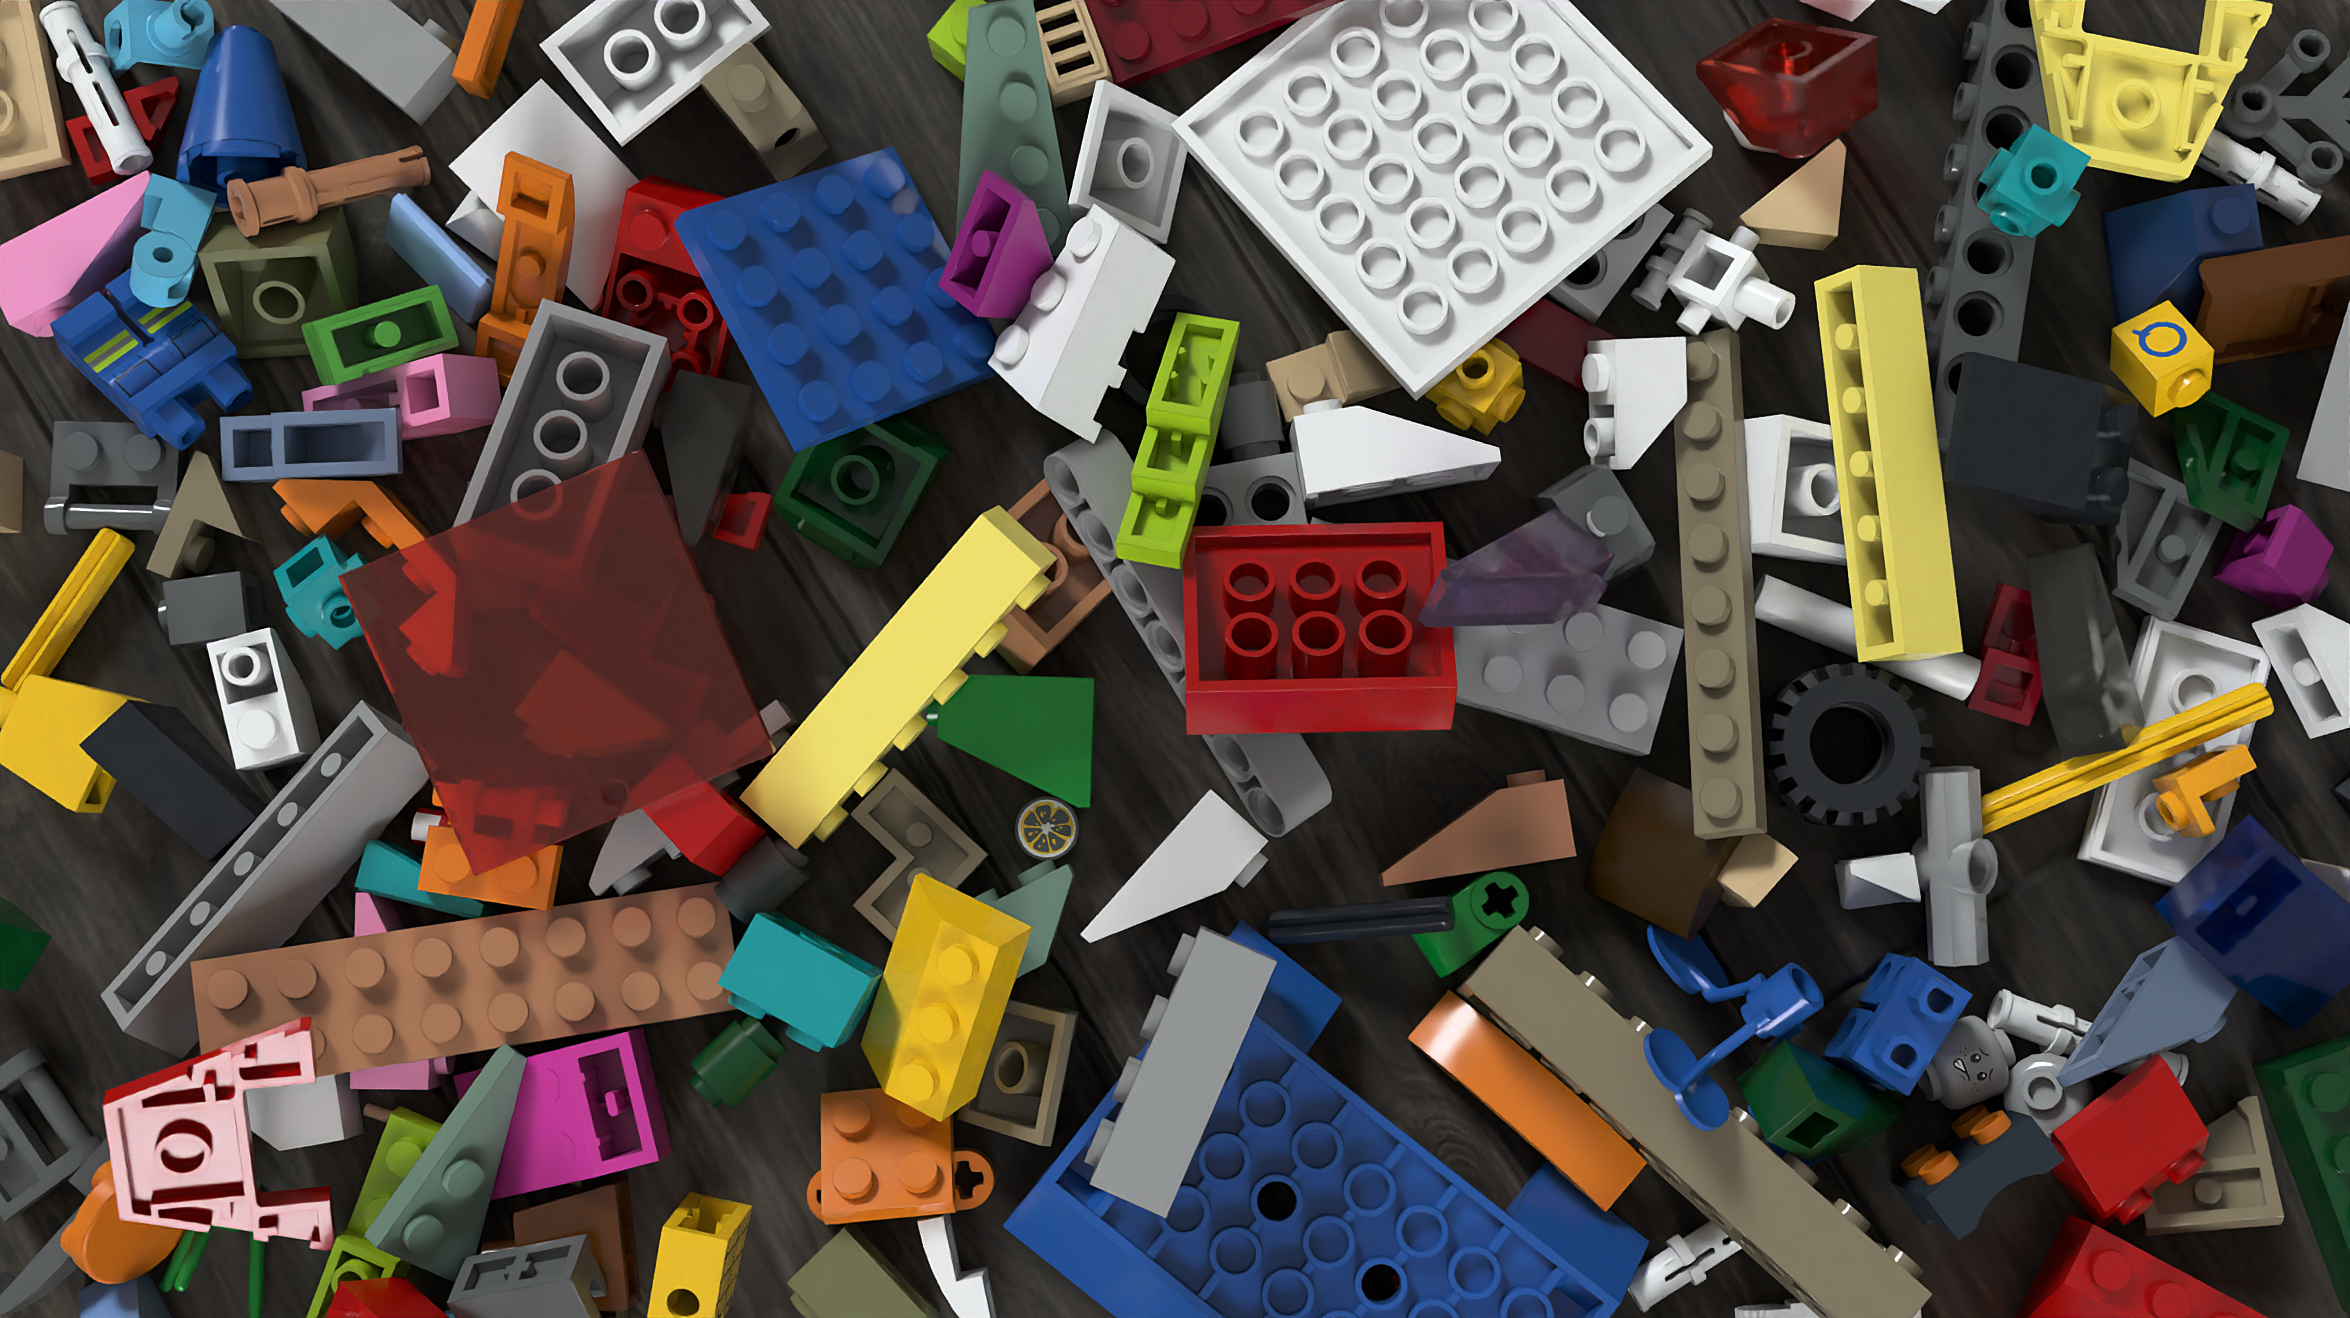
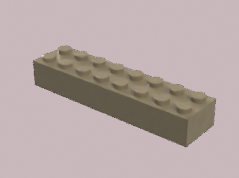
M1519 925L1514 927L1458 987L1456 992L1582 1099L1648 1162L1649 1166L1726 1233L1729 1238L1818 1318H1913L1933 1295L1917 1280L1922 1275L1923 1270L1910 1257L1893 1245L1886 1249L1878 1242L1870 1239L1865 1232L1871 1224L1844 1200L1838 1198L1836 1202H1833L1815 1190L1813 1186L1819 1178L1794 1155L1787 1152L1781 1158L1776 1152L1769 1149L1761 1141L1764 1138V1134L1758 1122L1741 1108L1735 1106L1732 1111L1729 1109L1727 1121L1714 1131H1703L1691 1124L1677 1106L1674 1094L1667 1091L1659 1082L1645 1057L1643 1049L1644 1038L1654 1029L1637 1016H1633L1631 1020L1621 1017L1608 1005L1614 998L1613 994L1588 972L1583 971L1580 975H1574L1558 960L1564 951L1554 940L1536 926H1533L1527 932Z

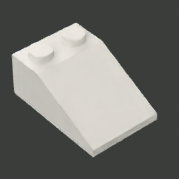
M1340 399L1322 400L1304 405V415L1293 416L1288 437L1290 450L1295 453L1305 510L1487 480L1501 462L1499 447L1362 406L1342 408Z
M1783 414L1745 419L1751 553L1767 557L1847 566L1831 425Z

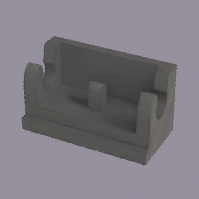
M587 1234L466 1257L447 1304L455 1318H601L597 1304L594 1303L591 1295L594 1298L606 1296L607 1286L603 1273L590 1249L592 1243Z

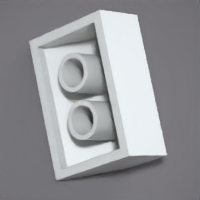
M595 0L543 41L540 47L623 147L701 85L700 80L704 75L743 44L749 41L751 43L755 42L769 31L771 26L750 0Z

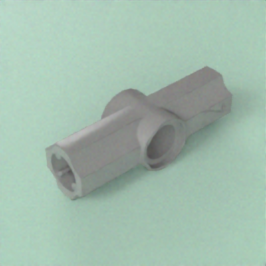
M1962 765L1929 767L1927 775L1919 776L1922 836L1917 839L1911 855H1914L1920 891L1925 892L1928 960L1933 961L1934 965L1949 967L1980 965L1989 961L1986 895L1990 893L1995 885L1998 874L1996 850L1988 839H1983L1980 769Z

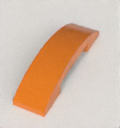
M510 151L505 155L496 209L497 213L505 216L491 309L479 320L474 349L475 357L496 358L499 385L504 387L509 385L542 298L559 304L562 303L571 258L575 221V194L572 174L514 151Z
M1450 990L1447 991L1407 1038L1410 1043L1455 1082L1459 1081L1555 1165V1170L1603 1212H1606L1648 1163L1606 1121L1548 1069Z

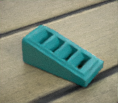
M369 839L367 841L355 883L358 891L471 919L497 915L500 904L495 902L417 890L422 858L392 841L384 839Z

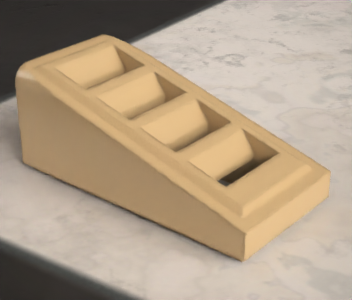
M1069 0L1068 2L1035 12L1049 93L1055 108L1092 96L1096 80H1106L1113 84L1111 71L1084 0ZM1074 13L1077 22L1043 33L1041 24ZM1082 35L1083 44L1054 54L1050 53L1048 46ZM1089 56L1091 65L1062 75L1058 74L1056 67Z

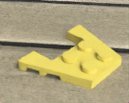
M2028 0L2051 134L2091 156L2086 166L2176 184L2189 177L2224 108L2221 106V103L2236 74L2243 70L2248 60L2245 56L2258 30L2266 25L2272 13L2273 4L2256 0H2206L2199 54L2195 55L2086 33L2082 29L2085 0Z

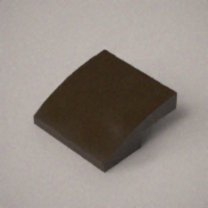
M1637 767L1604 827L1590 863L1583 889L1588 895L1691 944L1725 891L1718 882L1717 877L1744 835L1708 840L1695 836L1692 791Z

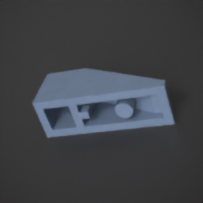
M2181 933L2138 955L2056 1079L2066 1088L2152 1057L2156 1053H2163L2192 1039L2197 1043H2203L2218 1033L2225 1025L2227 1016L2223 1012L2238 989Z

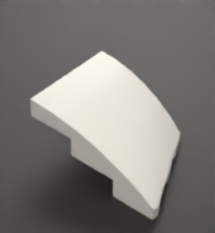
M540 79L455 159L449 167L503 222H505V216L497 213L496 209L504 159L508 152L514 151L572 174L575 194V221L566 286L595 313L601 307L604 299L602 292L611 270L626 190L638 183L639 180L573 110Z

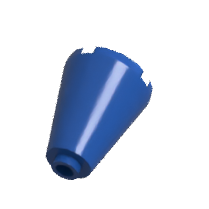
M245 25L226 27L222 32L210 38L176 162L177 181L217 193L216 206L230 209L227 195V183L229 180L240 178L245 183L280 176L282 168L289 166L303 168L306 172L310 171L274 44L255 28Z

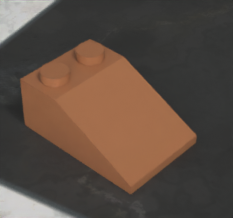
M1046 478L1007 511L1009 515L1057 557L1044 573L1052 582L1042 595L1026 611L1017 604L1002 621L1010 630L994 649L1021 676H1026L1113 592L1053 495Z

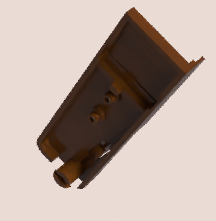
M2350 235L2205 259L2200 264L2198 271L2203 281L2202 286L2205 290V295L2194 328L2214 349L2213 365L2337 344L2350 301Z

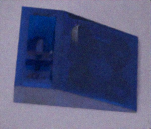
M2250 814L2154 905L2175 933L2220 972L2297 1031L2350 983V902Z

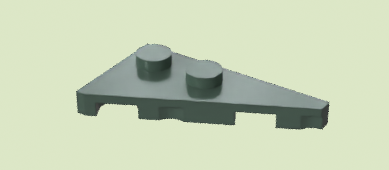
M503 1043L495 1051L364 1234L377 1249L454 1283L465 1258L476 1255L527 1058L512 1046Z

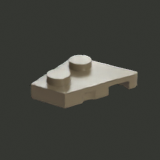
M2258 1096L2244 1098L2237 1103L2234 1110L2205 1126L2209 1132V1137L2205 1150L2201 1155L2206 1162L2195 1174L2177 1186L2168 1179L2149 1193L2154 1202L2141 1214L2145 1236L2282 1224L2284 1213Z

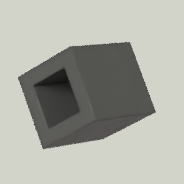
M237 571L163 582L165 599L159 603L158 617L164 635L169 637L170 646L193 651L208 649V643L267 628L262 580L260 577Z

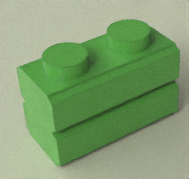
M438 284L301 325L302 333L323 386L337 385L362 377L364 374H372L459 346L457 334Z

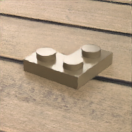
M895 767L850 814L897 858L853 905L892 943L894 942L915 875L923 873L957 890L989 856L980 845Z

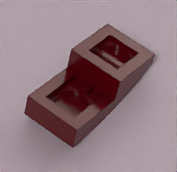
M1998 581L1975 658L1981 660V668L1977 681L1966 698L1965 706L1967 708L2030 726L2050 669V665L2044 662L2066 602Z

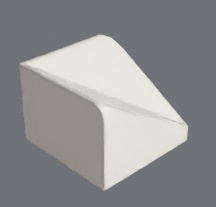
M1909 852L1839 860L1838 864H1834L1840 903L1844 909L1849 910L1898 902L1921 901L1915 858Z

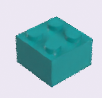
M773 911L756 913L717 984L732 992L727 1000L731 1005L761 1020L765 1014L776 1016L789 1024L785 1031L788 1037L811 1050L819 1052L822 1046L835 1048L851 1039L880 986L884 971L785 915Z

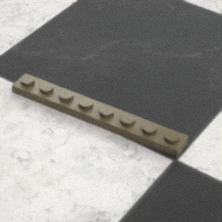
M1729 327L1698 334V336L1686 337L1687 402L1674 416L1694 835L1705 840L1767 832L1739 335Z

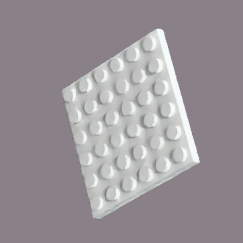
M1345 0L1299 19L1170 124L1174 136L1181 141L1190 154L1415 400H1418L1709 160L1713 146L1569 0Z

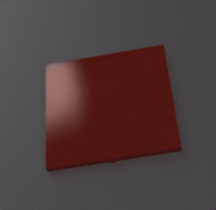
M644 448L338 576L403 718L402 728L404 732L410 734L475 876L776 752L714 610L716 599L713 595L706 592Z

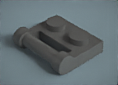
M54 421L50 497L44 506V524L47 532L50 535H72L76 529L109 528L113 530H153L154 534L159 537L187 471L188 447L180 451L158 434L149 440L136 427L135 423ZM80 487L158 489L157 500L154 502V505L79 504Z
M38 1045L20 1052L0 1066V1216L3 1221L16 1218L68 1181L103 1142L99 1134L91 1136L45 1068L49 1061ZM19 1082L23 1084L68 1150L66 1154L56 1161L8 1092L9 1089Z

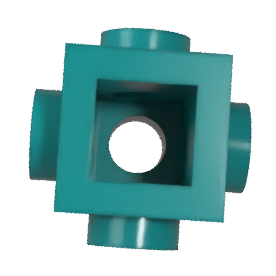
M2033 124L2014 141L2009 151L2000 147L1991 158L1979 179L1981 183L1987 185V188L1976 206L1990 214L1989 219L1997 228L2014 236L2026 235L2032 239L2051 224L2060 227L2079 201L2081 193L2074 190L2073 187L2091 159V156L2038 125Z
M322 533L273 572L284 601L288 605L285 609L292 622L309 638L318 633L335 650L339 649L351 638L362 636L374 626L378 617L387 611L377 590V586L383 581L375 568L358 552L350 558L325 533Z

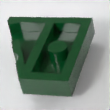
M2208 390L2193 404L2186 407H2175L2167 411L2189 504L2250 533L2263 518L2291 430Z

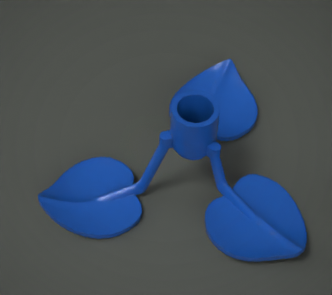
M1648 924L1647 938L1655 958L1670 978L1683 991L1691 995L1701 992L1703 997L1712 1004L1747 995V1003L1741 1007V1013L1746 1025L1699 1061H1697L1690 1048L1679 1036L1665 1028L1654 1029L1646 1035L1643 1042L1645 1057L1652 1072L1664 1088L1674 1094L1675 1102L1683 1115L1698 1129L1714 1131L1727 1121L1729 1101L1723 1090L1706 1071L1754 1034L1762 1039H1767L1771 1035L1776 1037L1768 1050L1774 1048L1784 1039L1790 1041L1793 1036L1804 1029L1802 1022L1824 1006L1823 996L1811 976L1795 963L1787 964L1768 979L1762 973H1758L1747 982L1729 986L1722 967L1698 934L1693 942L1689 944ZM1748 1105L1749 1115L1756 1120L1750 1106ZM1766 1140L1781 1158L1789 1152ZM1791 1153L1800 1161H1802L1807 1167H1810L1818 1162L1824 1161L1835 1156L1833 1155L1829 1157L1807 1161Z

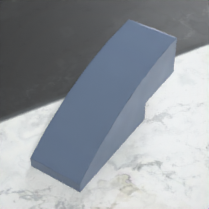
M401 409L281 412L262 416L220 417L222 481L264 483L278 482L282 478L325 480L403 474Z

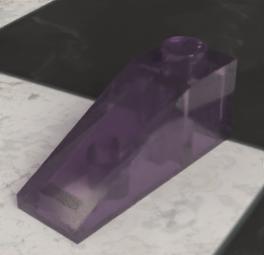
M1554 508L1442 569L1418 620L1426 627L1554 624L1576 610L1585 613L1598 602L1607 588V582L1602 578L1615 554L1565 514Z

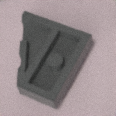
M2130 457L2127 472L2129 493L2126 501L2122 504L2119 525H2107L2109 593L2169 622L2177 617L2223 521L2190 505L2184 484Z

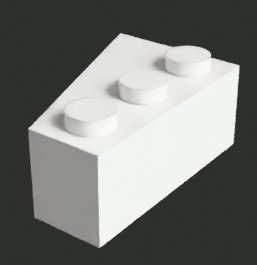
M1093 204L1086 216L1078 220L1071 228L1067 236L1066 246L1050 270L1042 274L1035 282L1030 300L1014 324L1007 327L999 336L994 354L988 361V364L1037 411L1094 444L1102 427L1101 424L1093 420L1108 385L1119 389L1127 370L1119 366L1118 362L1132 331L1144 333L1176 260L1149 239L1096 204Z

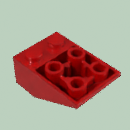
M650 174L626 190L602 317L668 338L672 368L663 391L712 405L734 338L673 224L682 212L726 199V197Z

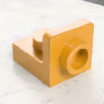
M2246 745L2218 746L2151 779L2159 793V796L2155 798L2157 810L2171 830L2178 831L2182 837L2204 838L2216 831L2203 803L2219 799L2234 792L2240 787L2236 778L2257 768Z

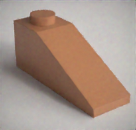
M1544 769L1506 775L1508 788L1491 791L1377 873L1379 886L1385 887L1576 856L1564 779L1546 782Z

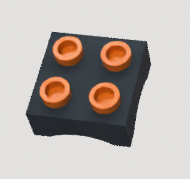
M1980 1104L1959 1116L1951 1125L1955 1133L1938 1146L1934 1147L1931 1143L1926 1144L1907 1156L1900 1165L1904 1172L1893 1179L1891 1183L1922 1224L1929 1226L1934 1222L1953 1239L1960 1241L1978 1226L1981 1214L1986 1206L2003 1188L2012 1182L2030 1175L2046 1174L2065 1159L2032 1116L2013 1110L2007 1111L2003 1107L1992 1104L1985 1108L1983 1104Z

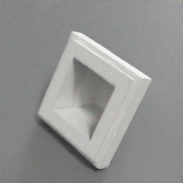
M471 190L445 226L498 263L504 222Z

